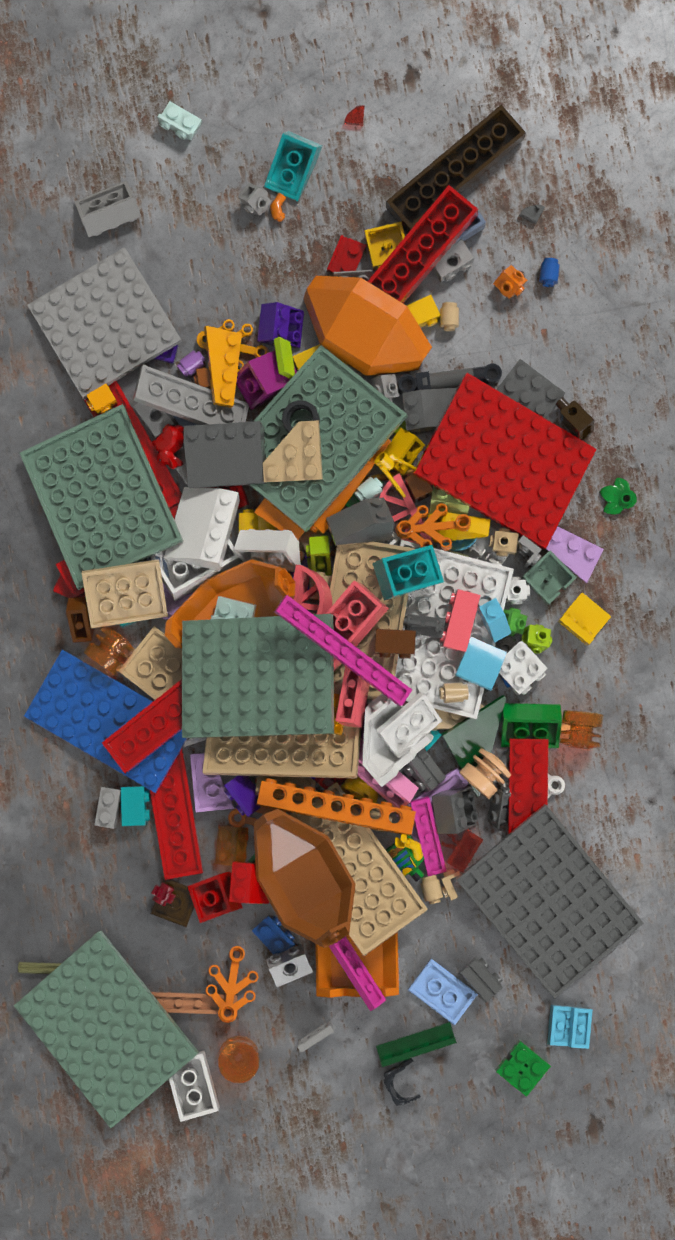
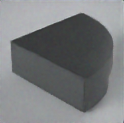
M529 206L524 208L519 216L536 225L545 206Z

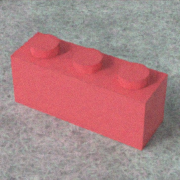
M460 589L451 594L449 604L452 605L450 612L447 611L445 616L446 630L443 633V638L439 639V642H442L441 647L462 653L466 652L481 595Z
M346 666L336 722L343 726L362 728L370 684Z

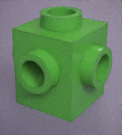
M504 609L503 612L506 615L511 634L508 636L514 637L515 634L523 635L528 616L520 614L521 610Z

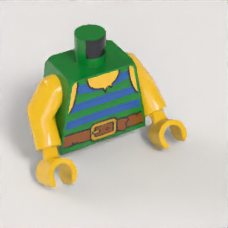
M401 834V838L395 837V842L385 850L404 876L409 874L417 882L424 876V873L418 868L424 860L421 844L406 834Z

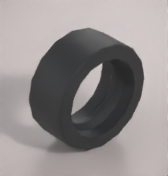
M298 400L290 403L285 408L282 414V423L288 434L293 429L290 424V417L295 411L300 409L309 411L312 415V421L319 420L320 425L319 414L311 403Z

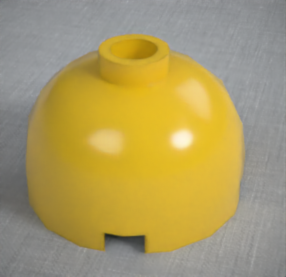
M359 776L357 778H347L341 785L344 793L353 795L356 800L369 798L373 799V803L377 802L378 793Z

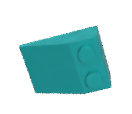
M290 131L284 132L264 187L299 201L317 163L323 145Z
M433 545L385 557L372 563L384 601L444 582Z

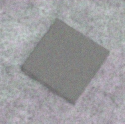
M328 1021L300 1039L297 1046L301 1053L333 1033L335 1028L333 1023Z

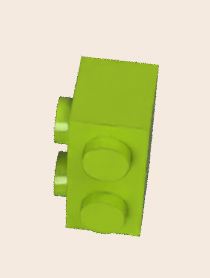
M328 536L309 537L310 545H306L307 557H311L307 558L308 568L315 572H325V576H332Z

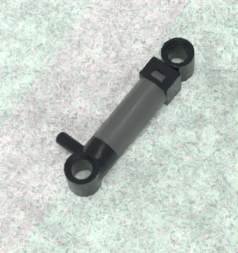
M491 363L487 366L434 373H429V371L415 374V378L410 374H405L398 380V391L403 395L402 393L416 390L458 388L466 373L489 386H493L499 382L502 370L499 365ZM494 371L497 377L491 379L487 376V372ZM408 381L412 384V388L404 389L402 383Z

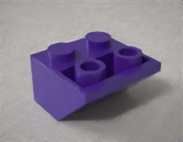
M279 302L261 304L257 341L275 346L274 339L281 337L291 343V348H300L304 311Z
M236 776L224 785L226 787V790H224L225 794L230 800L235 799L238 803L236 808L242 816L246 814L249 817L261 808L256 806L258 795H255L256 786L249 776Z

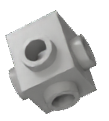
M251 183L238 196L244 204L243 208L249 214L255 213L259 216L268 209L272 202L267 197L268 192L264 188Z
M395 374L381 375L369 379L370 385L391 402H393L392 399L400 397Z

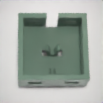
M551 550L522 576V579L526 580L530 588L547 605L560 594L559 590L561 588L565 590L577 578Z

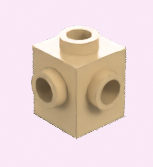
M499 528V531L494 532V536L490 535L489 547H492V552H496V556L507 557L508 554L515 555L518 533H511L510 529ZM503 540L506 544L503 545L500 541Z

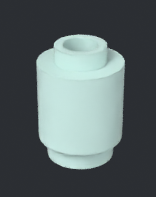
M369 477L356 488L357 491L354 494L360 502L365 499L376 498L383 491L381 489L383 484L378 478L375 477L373 479Z

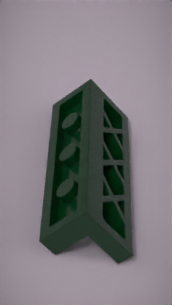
M445 1022L378 1044L376 1048L381 1065L385 1067L457 1042L450 1022Z

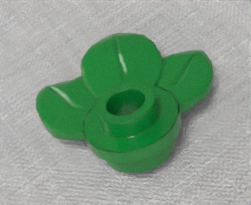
M616 478L614 486H605L600 490L601 496L608 502L603 511L610 515L620 514L624 508L630 509L637 502L636 494L630 490L629 483L622 478ZM630 496V501L625 502L624 497Z

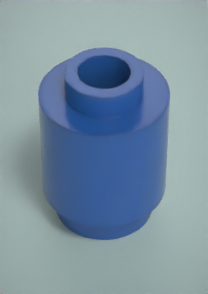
M543 259L539 282L542 283V286L554 287L555 284H558L560 268L558 259Z

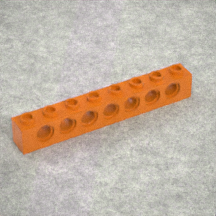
M266 778L265 781H261L256 806L275 810L279 809L285 812L396 834L412 835L416 811H411L412 807L400 805V808L392 807V803L381 801V804L373 803V799L369 798L356 800L353 795L343 794L342 797L336 796L335 792L323 790V793L316 792V788L304 786V789L296 788V784L285 782V785L277 784V780ZM276 790L282 791L284 798L276 800L273 797V792ZM300 794L303 797V802L295 804L292 800L293 795ZM313 798L321 799L322 806L320 808H315L312 805ZM332 802H339L341 804V811H333L331 808ZM351 806H358L361 810L360 815H353L350 811ZM370 810H378L380 813L379 819H372L370 817ZM390 813L398 815V823L390 822Z

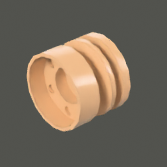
M481 748L478 752L483 759L481 760L476 755L473 756L478 765L474 767L467 763L459 773L482 795L490 799L498 790L493 782L496 780L500 784H504L505 781L499 775L502 774L509 778L511 773L500 759Z

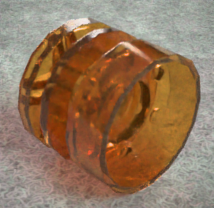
M103 626L99 630L105 633L106 636L103 638L98 634L95 635L101 643L97 645L90 642L83 653L114 675H117L124 666L118 660L119 656L129 659V656L123 652L126 648L133 653L135 648L122 635L113 629Z
M563 710L562 723L569 725L570 730L561 731V734L569 735V739L560 738V743L571 748H600L601 743L593 742L592 738H601L602 735L594 733L593 728H602L604 715Z
M233 1036L222 1043L219 1049L218 1067L225 1079L233 1083H243L256 1075L259 1068V1052L256 1044L251 1039L245 1036ZM238 1053L242 1054V1058H240L239 1061H236L235 1056H237Z

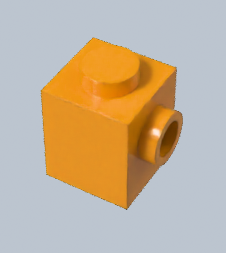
M107 384L87 394L89 400L86 403L91 411L95 410L97 414H103L111 410L112 406L118 403Z

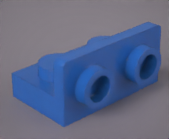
M268 915L252 932L273 955L295 945L293 941L295 937L289 930L285 932L280 927L282 923L275 915L273 917Z

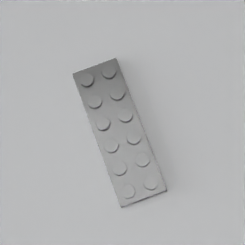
M142 365L133 397L135 402L199 425L246 422L249 408L246 402L235 398L232 408L214 405L211 389L146 365Z

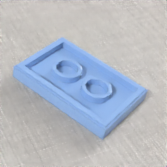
M432 958L408 988L411 993L453 1025H456L478 995Z

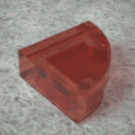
M365 105L357 106L346 115L344 124L363 126Z

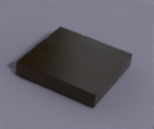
M164 878L163 883L173 887V894L176 896L172 904L167 902L166 906L155 902L150 914L187 927L194 910V904L188 887L177 881L165 880Z

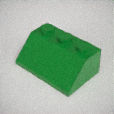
M505 703L501 716V747H509V739H549L548 748H559L562 726L561 704Z

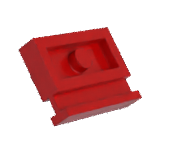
M341 235L327 271L332 273L357 271L366 249V244Z

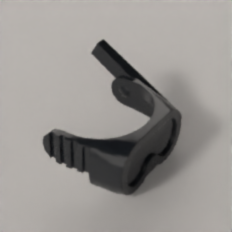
M412 1058L405 1060L384 1073L385 1087L396 1106L413 1102L421 1097L420 1094L413 1097H403L395 1090L393 1084L394 1076L412 1063Z

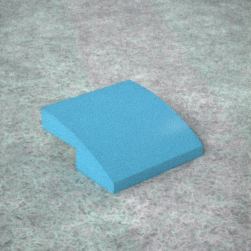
M471 637L455 676L491 691L507 652Z
M551 1005L547 1044L589 1049L593 1009Z

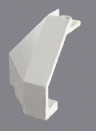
M380 694L369 703L365 709L362 763L381 787L393 779L399 770L413 760L416 754L432 742L434 738L429 732L398 759L377 732V729L403 706H398L383 694Z

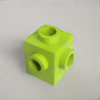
M530 624L524 628L521 641L533 653L540 654L551 646V629L544 628L543 625Z

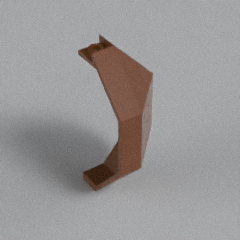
M279 809L262 815L254 822L256 879L283 927L323 948L339 942L350 932L356 883L330 838Z

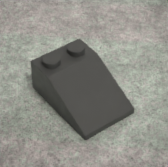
M457 388L426 389L402 393L404 412L408 415L405 419L406 430L412 434L435 431Z
M384 498L365 499L326 518L335 545L392 540L394 520Z

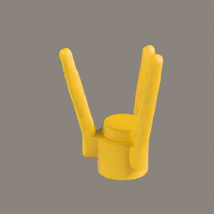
M381 452L375 458L374 463L384 472L401 496L405 498V493L390 472L394 467L393 461L412 470H415L416 467L396 457L392 452L389 454Z

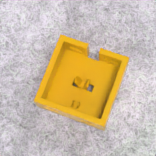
M402 222L364 230L373 270H377L404 239L405 234Z

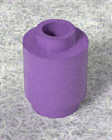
M193 350L182 358L176 366L186 378L196 373V369H201L205 366L203 363L205 358L199 351L196 353Z

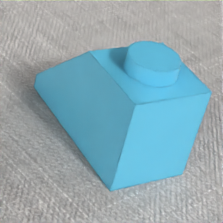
M496 598L477 608V612L494 643L511 634L506 615Z

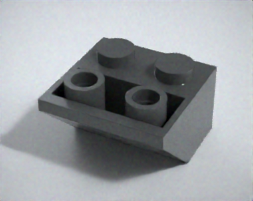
M472 786L445 790L432 796L438 834H458L478 824Z

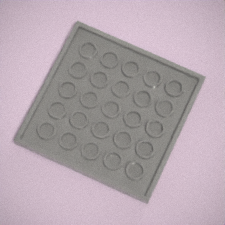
M125 247L27 305L84 400L88 398V393L104 384H112L182 342Z

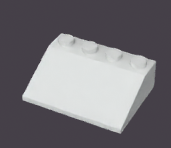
M184 487L175 517V522L184 541L166 549L164 558L220 571L240 502L239 493L221 488Z
M230 539L220 571L165 559L166 549L150 556L151 560H157L156 556L161 559L162 581L174 601L195 591L206 579L241 564V559L234 551V546ZM162 558L167 563L170 578H167L164 573Z

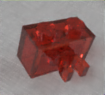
M468 829L463 832L459 840H456L453 834H446L456 843L455 846L446 844L443 841L441 842L442 846L452 848L445 862L462 873L483 842L482 838Z

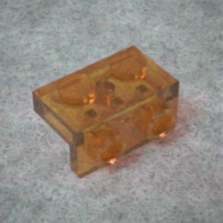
M218 825L215 864L232 866L233 861H246V847L249 838L248 828Z

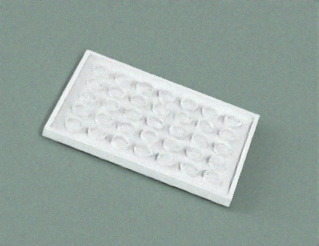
M401 540L400 546L415 549L421 548V546L416 543H412L405 540ZM434 548L444 582L409 593L405 618H407V614L445 619L447 611L450 612L452 606L449 604L450 596L457 589L481 595L478 607L496 598L504 611L514 569ZM476 611L470 638L473 637L495 647V643ZM416 635L415 656H411V659H400L398 656L395 674L396 678L412 689L406 702H409L419 692H422L434 709L477 719L484 688L455 676L464 653L441 647L442 642H439L440 638ZM445 683L467 684L468 700L444 703L443 699H440L439 688H442Z

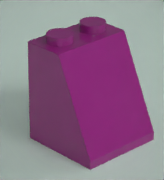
M274 350L248 361L238 371L236 385L250 409L253 410L274 399L290 379L279 374L276 352Z

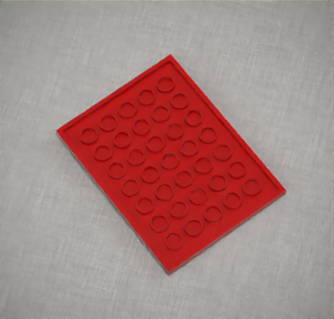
M466 373L413 474L511 531L518 533V535H524L537 546L546 549L597 449L476 377Z

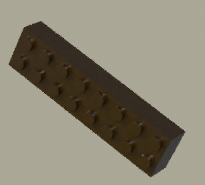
M500 105L386 201V209L398 222H402L403 228L409 233L448 185L459 194L519 145L524 140L526 132L508 111Z

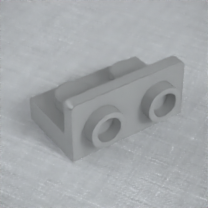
M523 535L517 543V551L524 557L527 555L530 557L524 567L527 568L529 565L533 567L541 557L539 552L542 549Z

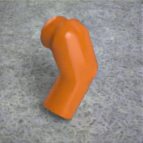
M281 193L277 194L270 205L271 216L278 222L283 221L285 218L281 206L286 197Z

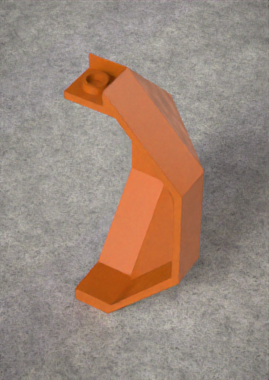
M315 276L306 289L303 300L320 345L335 357L366 376L419 370L423 360L432 348L409 308L362 278Z
M250 559L206 579L166 621L165 636L175 648H182V621L210 620L211 616L215 613L218 596L257 605L254 617L279 616L274 611L284 596L288 595L294 599L296 582L285 568Z

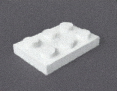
M419 692L381 725L377 732L399 759L442 722V719L426 696Z

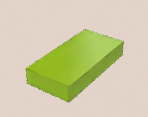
M277 337L274 339L278 372L280 375L291 379L295 375L291 343L281 337Z

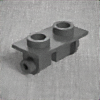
M407 614L403 625L405 630L416 631V635L443 638L446 619Z
M503 787L502 790L498 789L490 798L488 822L497 829L500 826H504L507 822L508 808L503 807L509 805V796H511L510 789L507 787Z

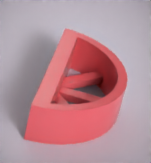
M400 473L393 478L405 493L406 497L403 498L404 500L387 495L393 486L390 480L382 489L383 491L379 497L408 508L392 516L394 522L410 514L411 518L417 512L416 505ZM422 518L417 522L416 525L424 523ZM424 532L420 533L423 539H428L433 543L431 537Z
M296 564L293 577L296 582L293 600L307 610L317 611V614H326L332 607V594L327 582L317 572ZM311 577L316 584L307 591ZM319 591V605L305 603L306 600Z

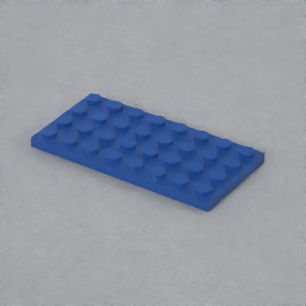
M65 650L60 652L24 717L154 793H157L187 738H182V730L125 774L102 742L153 701Z

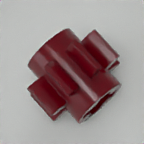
M163 882L160 886L155 885L151 892L154 895L152 900L162 906H166L167 902L172 904L176 896L173 894L174 888Z

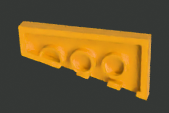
M205 326L204 334H206L207 341L206 351H208L209 357L208 367L211 373L210 383L213 404L232 408L234 406L242 334Z

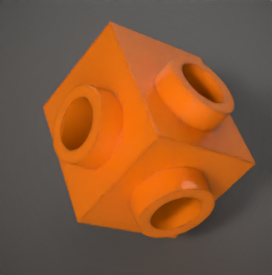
M510 265L499 275L493 284L500 290L502 295L510 299L514 295L518 297L525 290L523 286L528 280L520 271Z

